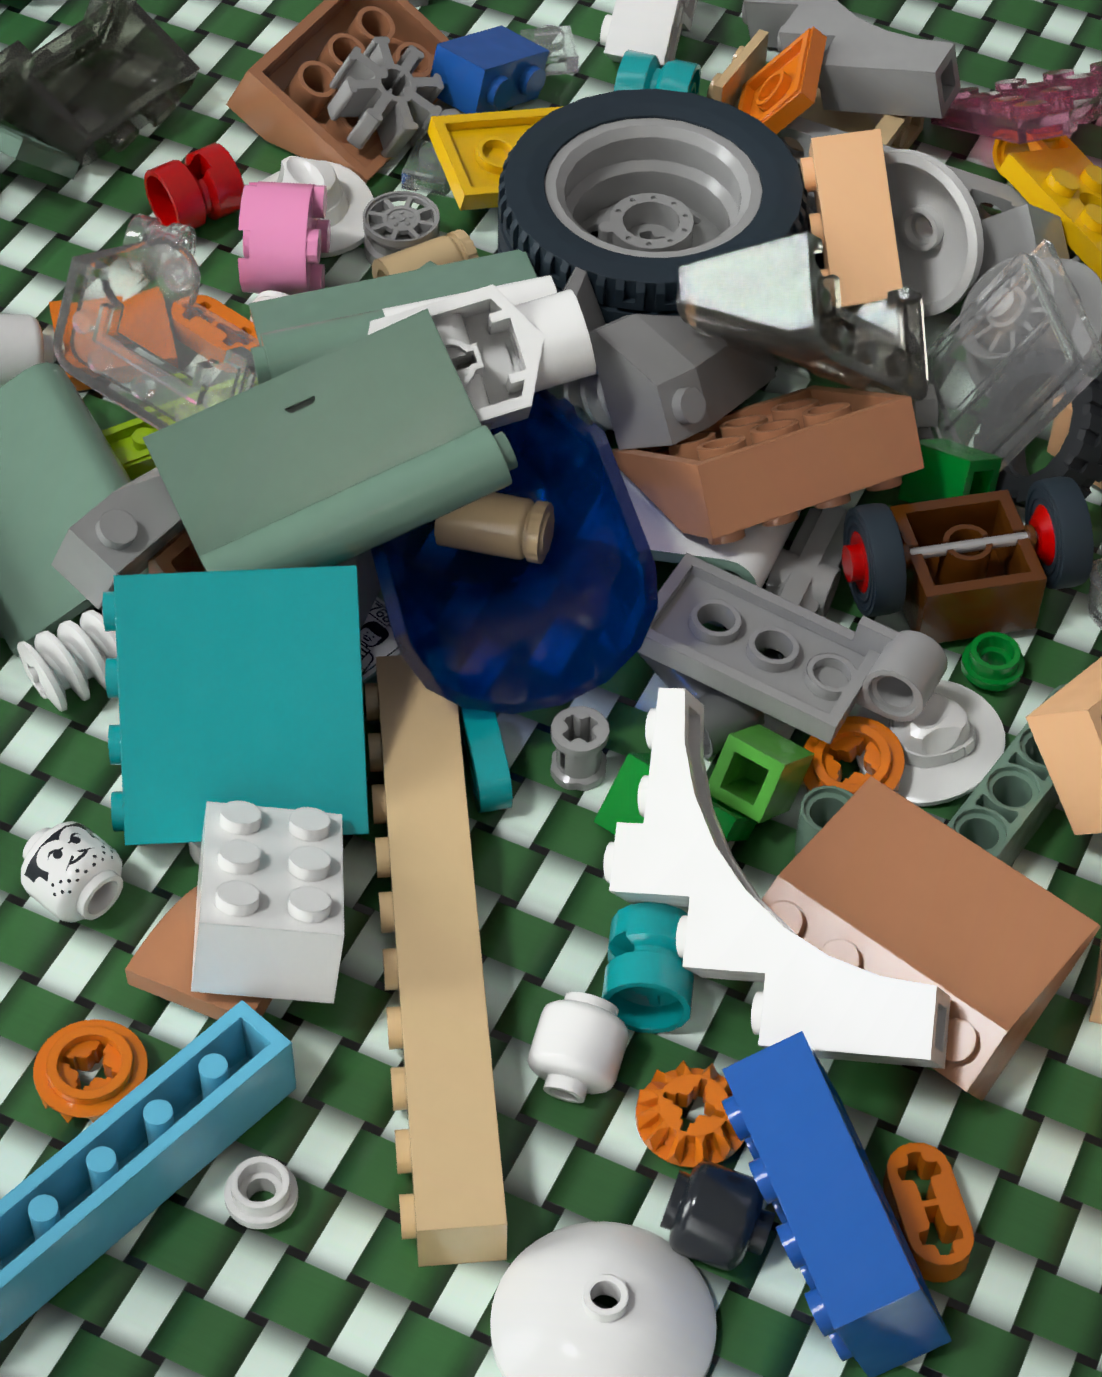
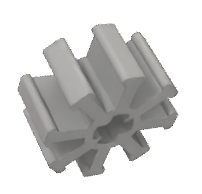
M379 36L373 38L364 53H361V49L357 46L353 48L329 84L330 88H337L338 91L328 104L327 110L333 121H336L339 117H359L360 120L347 137V141L358 149H362L375 130H377L383 147L381 155L388 158L397 157L408 141H410V145L413 147L418 145L427 133L431 116H439L442 112L441 106H434L432 103L444 89V84L441 76L437 73L433 77L412 76V73L424 58V53L413 45H410L397 64H394L388 46L390 39L386 36Z

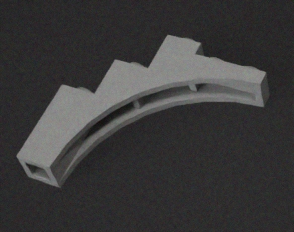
M838 0L743 1L742 19L744 24L748 25L750 40L759 29L769 32L768 47L777 48L779 53L813 26L827 37L818 82L824 110L942 119L961 90L955 43L918 39L884 30L858 18L839 3Z

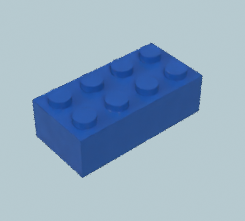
M803 1031L722 1069L733 1096L722 1100L725 1112L740 1141L745 1140L754 1159L748 1164L767 1204L772 1203L782 1223L776 1227L781 1243L795 1269L800 1268L810 1288V1291L804 1293L811 1313L824 1337L829 1335L840 1359L845 1361L854 1357L868 1377H876L951 1342L952 1339L838 1091Z

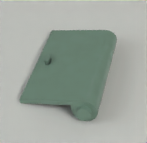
M428 308L143 437L206 572L339 565L511 485L512 479L509 471L518 467L516 456L505 434L501 431L492 435L487 426L481 425Z
M49 362L31 366L0 387V631L10 650L17 657H19L17 650L18 642L25 641L33 647L36 634L42 631L53 633L58 629L60 623L73 619L93 605L51 564L68 529L113 491L132 481L64 368L56 363ZM148 567L140 574H149Z

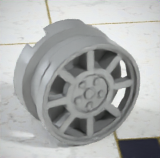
M410 191L388 192L371 200L363 212L364 253L366 259L372 265L375 259L439 237L440 212L436 204L428 197ZM395 201H406L404 206H394L391 203ZM414 202L424 206V208L417 210L411 206Z

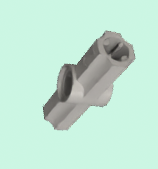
M840 506L827 509L810 508L789 551L785 549L780 551L769 574L765 590L826 617L841 576L843 529L847 510ZM765 648L759 651L762 655L771 659L786 658L781 652L772 648Z

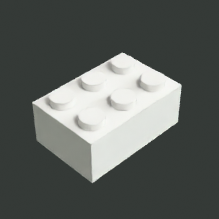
M207 801L198 868L191 992L334 1004L344 941L342 814L325 813L320 809L312 807H301L294 810L256 806L247 801H231L228 803Z

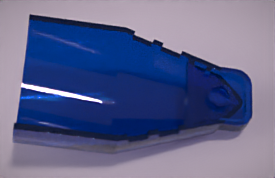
M547 389L534 392L531 410L527 419L490 430L492 435L501 431L505 434L518 462V467L509 471L512 484L496 491V493L529 498L534 503L538 500L551 502L554 506L553 538L542 564L527 562L526 558L515 560L438 546L434 536L435 520L371 549L392 632L402 657L426 689L465 709L518 714L563 705L608 682L642 647L658 610L656 565L605 432L595 423L589 426L577 416L573 404L564 397L560 400L557 399Z

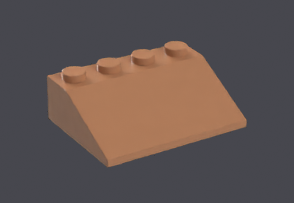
M324 0L246 72L226 105L265 141L303 158L326 160L341 164L352 170L367 183L392 157L385 158L381 155L383 147L377 130H375L362 149L356 148L347 141L348 135L360 119L359 117H339L336 121L331 120L327 106L338 89L330 88V82L355 46L361 49V53H364L373 38L379 36H386L390 39L388 46L394 64H397L410 45L423 52L424 58L414 70L412 76L430 77L436 46L438 43L449 41V39L408 0ZM436 98L432 104L434 105L439 99Z
M816 385L731 411L711 427L671 446L625 450L615 448L610 450L612 462L682 533L708 538V543L711 545H721L741 540L746 536V528L760 523L765 527H773L794 522L799 518V510L811 506L817 509H827L847 504L851 501L850 493L864 488L867 491H882L897 487L902 484V475L924 468L911 396Z
M872 776L781 871L762 898V901L799 937L828 956L879 976L935 985L950 995L945 1069H933L981 1101L990 1091L1101 927L1097 922Z

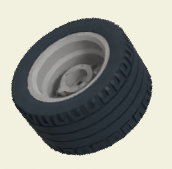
M662 89L618 90L585 97L556 109L530 127L519 138L516 145L508 153V158L503 164V172L499 178L498 253L518 249L522 252L526 251L537 277L550 275L554 281L557 293L563 291L575 267L586 271L606 324L631 314L763 321L772 355L775 350L776 336L795 309L805 235L808 191L805 189L804 182L802 181L800 165L793 157L789 148L781 138L760 120L730 104L694 93Z

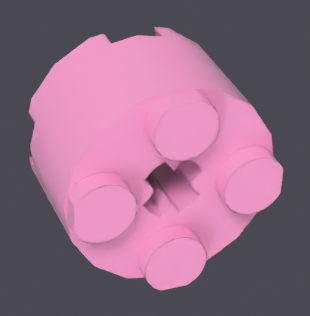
M263 181L249 182V185L244 186L238 230H243L244 258H238L239 281L242 292L259 294L263 291L273 290L293 295L325 288V265L319 264L321 253H329L331 224L330 220H324L327 210V186Z

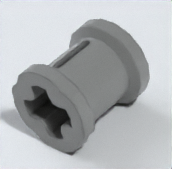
M585 706L569 707L560 711L554 717L551 724V739L557 749L552 753L550 773L556 784L566 790L589 791L598 787L605 779L607 759L602 749L607 745L610 730L608 721L597 710Z

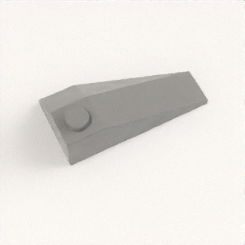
M631 314L589 331L596 368L619 450L674 445L711 427L777 377L763 321Z

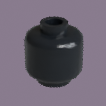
M702 1161L692 1169L690 1174L679 1170L660 1227L670 1230V1246L676 1253L723 1271H732L742 1263L747 1251L761 1256L774 1221L775 1213L762 1209L764 1198L754 1177L711 1161Z

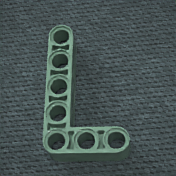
M1066 684L1059 685L1057 688H1055L1045 699V701L1048 700L1051 696H1053L1056 692H1058L1061 688H1063ZM1028 722L947 824V826L1009 866L1012 865L1060 801ZM836 786L817 787L805 794L800 804L795 838L796 855L854 794Z

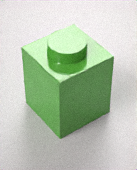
M760 724L730 733L708 781L710 794L713 798L758 823H762L790 811L814 753Z

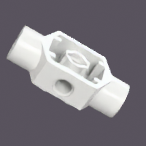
M492 284L370 321L368 335L428 308L481 425L487 426L489 430L527 419L531 410L534 392L596 374V363L589 332L580 305L571 289L514 305Z

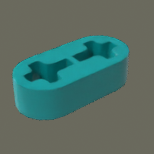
M492 701L459 705L461 743L478 812L483 813L512 808L513 796L510 771Z

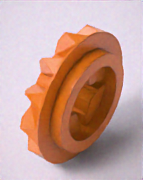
M848 716L831 744L810 736L803 747L814 753L803 779L807 792L821 786H836L855 794L870 776L893 791H899L900 780L905 769L903 748L896 735L888 727L876 720L867 717ZM865 750L863 761L864 768L868 773L864 775L854 772L849 779L845 778L841 782L842 769L839 761L843 760L851 763L856 756H861Z
M84 1020L58 1030L47 1039L36 1056L33 1067V1079L45 1109L52 1108L59 1112L67 1123L75 1117L88 1118L94 1123L146 1079L149 1064L147 1053L141 1040L127 1027L108 1020ZM103 1056L102 1063L107 1078L95 1077L89 1086H84L82 1090L77 1070L90 1071L95 1063L100 1062Z
M683 1060L675 1070L666 1073L656 1070L651 1082L645 1089L639 1091L636 1107V1125L645 1145L666 1162L687 1168H694L702 1161H711L718 1164L730 1158L741 1147L744 1140L740 1141L722 1104V1100L733 1096L726 1078L718 1074L713 1063L706 1069L690 1068ZM698 1096L702 1097L703 1103H705V1115H699L694 1123H690L687 1132L682 1131L683 1120L682 1108L680 1107L687 1108L691 1104L692 1099L696 1100Z

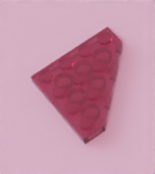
M1102 61L1090 64L1089 73L1074 75L1073 69L1043 73L1042 82L1027 84L1026 78L995 82L996 90L979 93L978 87L961 88L943 118H931V124L1017 144L1072 134L1078 130L1077 121L1078 124H1089L1102 116Z

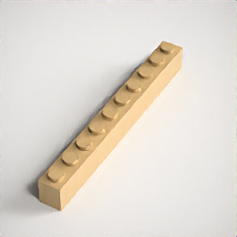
M453 652L376 657L377 683H364L367 722L379 721L380 733H368L370 772L383 771L384 784L371 785L374 824L387 823L388 837L375 838L377 878L391 877L392 891L379 892L381 933H395L396 947L382 949L385 991L399 990L400 1006L386 1007L389 1050L403 1049L404 1067L390 1068L393 1111L407 1110L408 1129L395 1130L397 1174L412 1173L413 1193L399 1194L402 1240L416 1239L418 1267L507 1260V1215Z

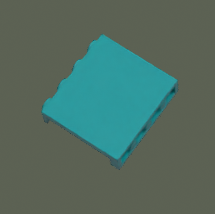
M357 565L113 575L114 591L103 592L102 600L105 632L116 631L117 658H106L105 663L108 698H119L120 721L119 725H109L108 728L109 759L111 765H121L122 791L112 792L111 819L114 832L124 831L125 845L202 842L207 801L220 803L247 801L256 806L294 810L301 807L317 808L325 813L342 814L343 835L369 834Z

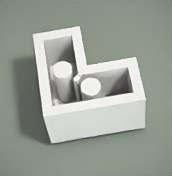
M616 0L613 14H606L601 27L600 44L605 46L604 54L612 61L619 63L627 50L653 54L658 57L660 65L663 67L668 61L675 59L681 30H691L697 0Z

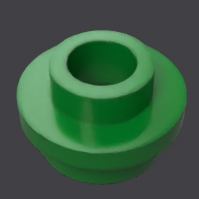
M985 632L978 635L966 646L961 659V670L967 680L979 688L990 691H1002L1015 686L1021 680L1025 667L1024 657L1018 643L1012 637L1000 632Z

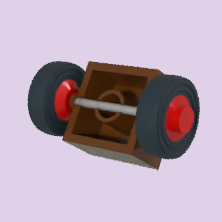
M1070 477L1045 478L1034 482L1030 486L1025 504V525L1022 523L1008 489L890 506V508L883 503L858 505L847 511L844 521L842 565L859 611L864 616L877 617L890 615L903 609L910 630L926 634L937 643L975 638L985 632L1008 633L1035 629L1045 586L1049 589H1064L1081 585L1089 578L1093 565L1094 541L1088 506L1080 487Z

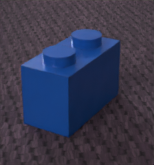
M501 25L438 43L430 77L437 73L442 78L444 89L437 98L463 113L495 112L538 98L539 92L542 90L546 80L545 66L549 50Z

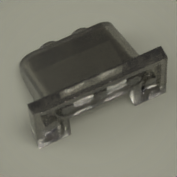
M90 0L82 21L35 52L31 53L19 40L0 52V121L4 120L39 141L74 156L81 165L87 166L112 149L117 153L126 149L137 138L140 129L151 123L156 127L163 123L175 110L176 103L191 88L200 68L137 3V0Z

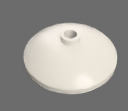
M910 149L884 152L904 299L926 306L924 317L933 316L958 304L969 293L976 282L984 252L981 219L968 189L958 176L941 161L928 154Z
M586 1222L566 1226L550 1232L529 1245L515 1258L501 1278L495 1292L490 1318L492 1350L502 1377H706L712 1363L716 1343L717 1324L713 1299L708 1286L695 1265L686 1256L676 1253L670 1246V1242L648 1230L617 1222ZM600 1295H608L615 1298L618 1304L612 1308L604 1309L596 1306L592 1300Z

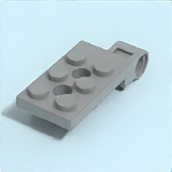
M689 553L685 554L631 628L627 647L828 744L832 743L855 704L894 721L905 722L917 718L945 674L948 665L947 657L942 647L926 634L912 630L897 632L865 616L859 621L855 632ZM715 621L724 625L728 630L715 632L701 624ZM765 648H772L781 652L786 658L771 659L765 657L759 651Z

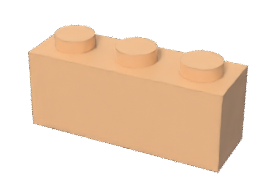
M881 129L811 138L809 157L800 158V169L805 189L808 192H814L817 213L808 214V229L812 249L822 247L824 269L815 271L819 304L830 305L831 320L900 311L904 301V292Z

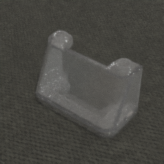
M166 237L78 255L71 259L54 332L53 348L57 361L69 375L157 430L259 385L251 348L260 345L257 338L196 303L201 279L199 266L191 253Z

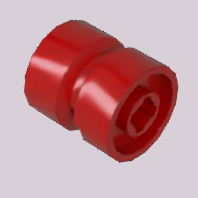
M213 143L188 153L184 164L179 160H172L148 170L144 175L145 191L150 207L162 228L172 237H178L202 227L206 223V216L212 220H218L240 210L245 185L234 159L221 144Z

